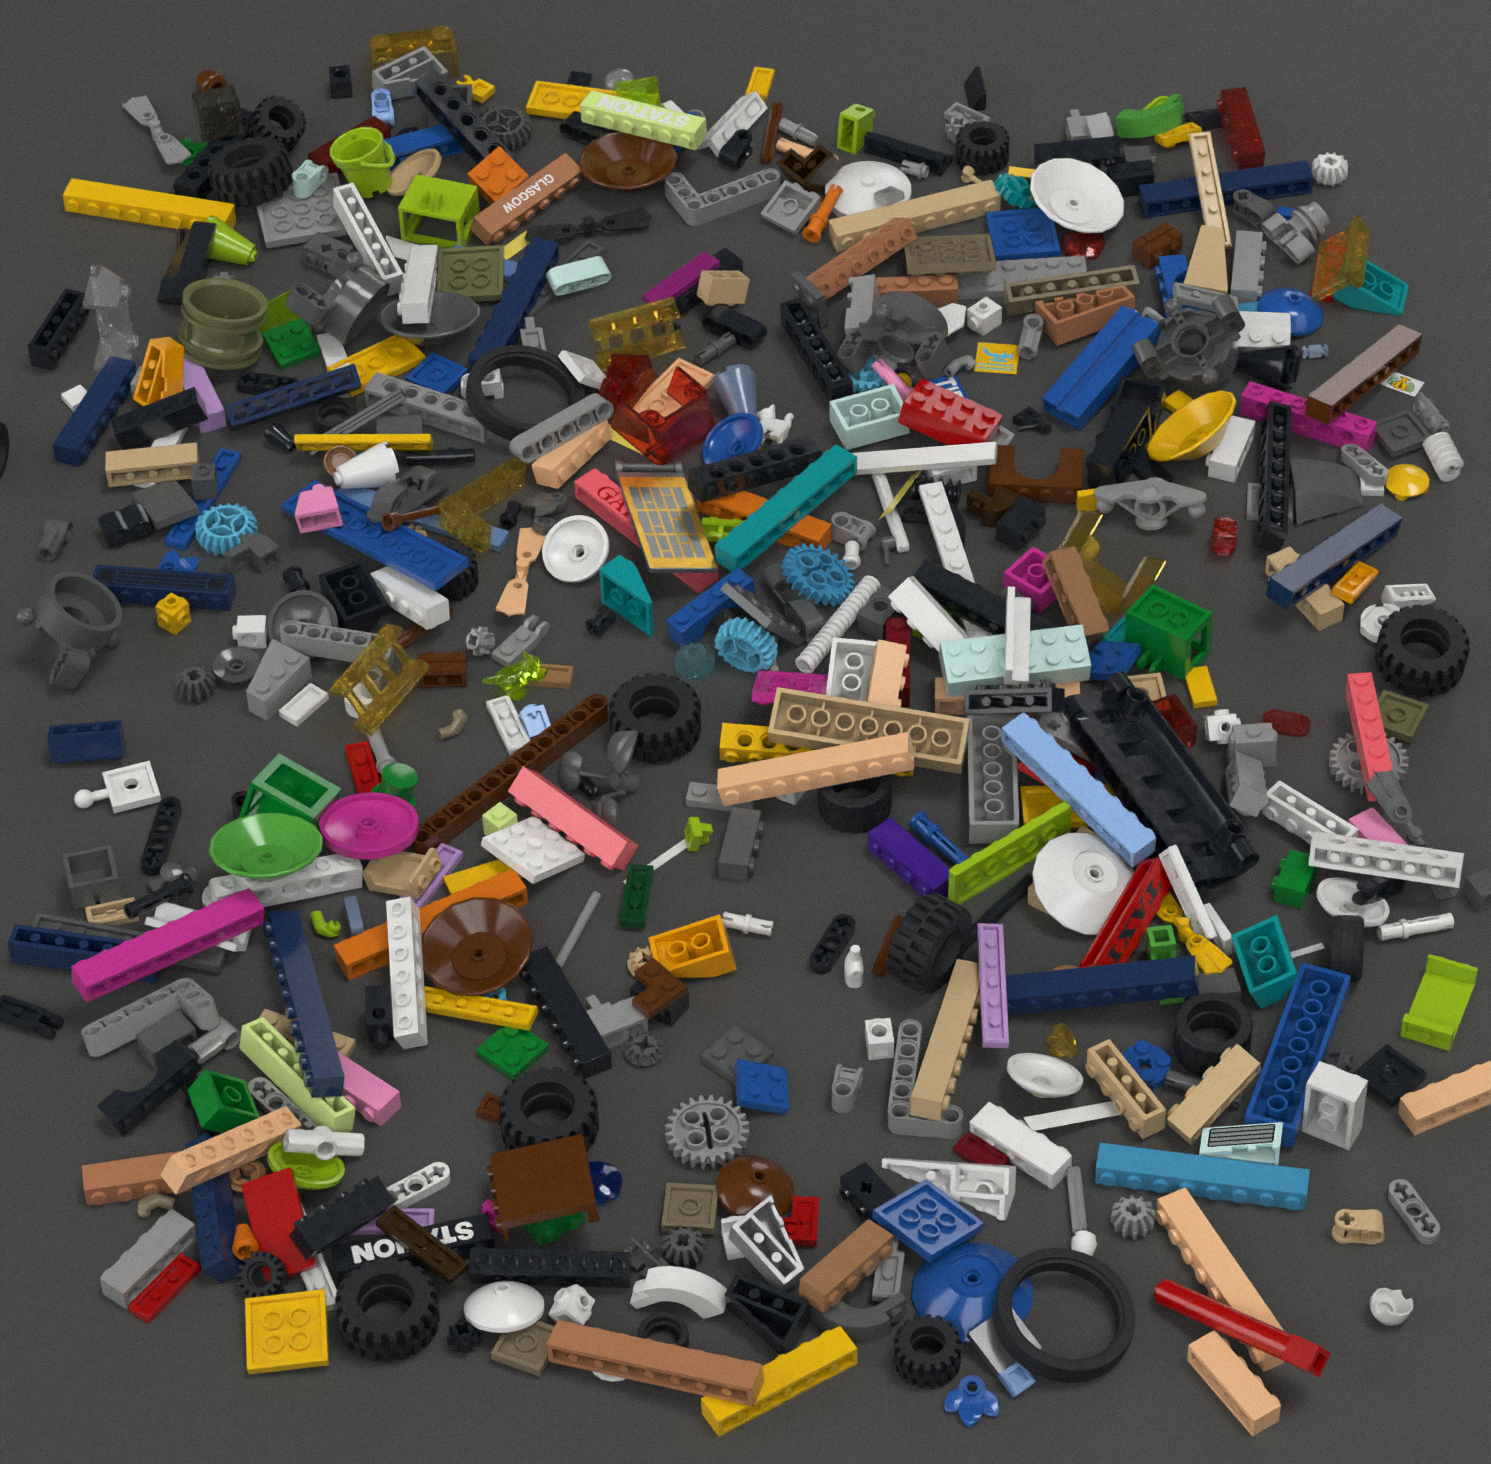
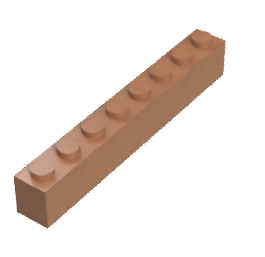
M557 1320L546 1344L549 1362L753 1407L764 1383L762 1364L754 1361H745L731 1358L727 1355H717L699 1349L694 1350L680 1347L676 1344L657 1342L648 1338L643 1339L625 1333L606 1331L601 1328L583 1326L574 1322Z

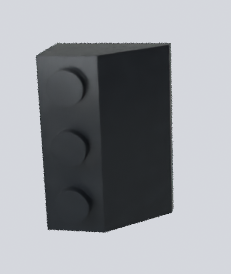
M362 559L318 575L321 594L334 607L338 617V624L341 628L370 632L389 608V604Z

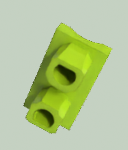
M703 517L702 526L708 542H718L743 521L734 518L730 520L719 519L718 517Z

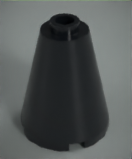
M1295 345L1242 349L1238 353L1236 366L1239 371L1281 389L1289 390L1292 388V386H1289L1291 382H1296L1298 378L1301 360L1299 356H1296V351H1299V349Z

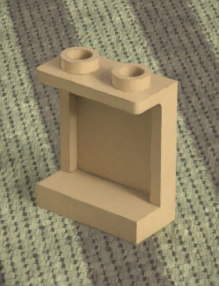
M430 848L426 855L401 851L388 857L371 859L362 874L370 891L404 897L410 896L411 898L419 899L440 870L442 863L436 848Z

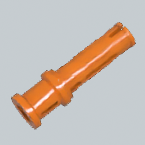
M835 184L830 185L817 212L810 216V223L802 231V235L806 240L813 243L820 241L821 232L828 226V217L843 193V189L839 185L836 188Z

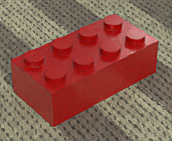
M921 378L903 401L898 423L946 445L993 442L997 437L1003 415Z

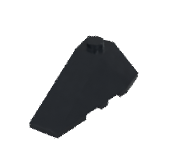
M194 221L161 280L157 299L158 303L182 305L184 289L195 281L206 279L217 226L216 223Z

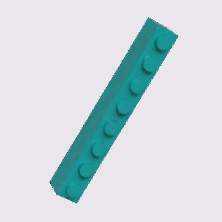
M837 444L830 450L825 451L818 460L811 463L800 475L795 476L788 485L781 488L769 501H765L757 511L751 513L739 526L734 527L727 536L716 543L715 562L731 572L738 567L743 570L856 475L857 456Z

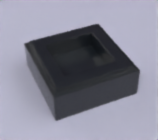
M571 71L567 85L589 87L592 81V73Z

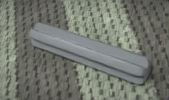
M1070 1166L1066 1169L1072 1231L1075 1234L1077 1231H1087L1081 1169L1078 1166Z

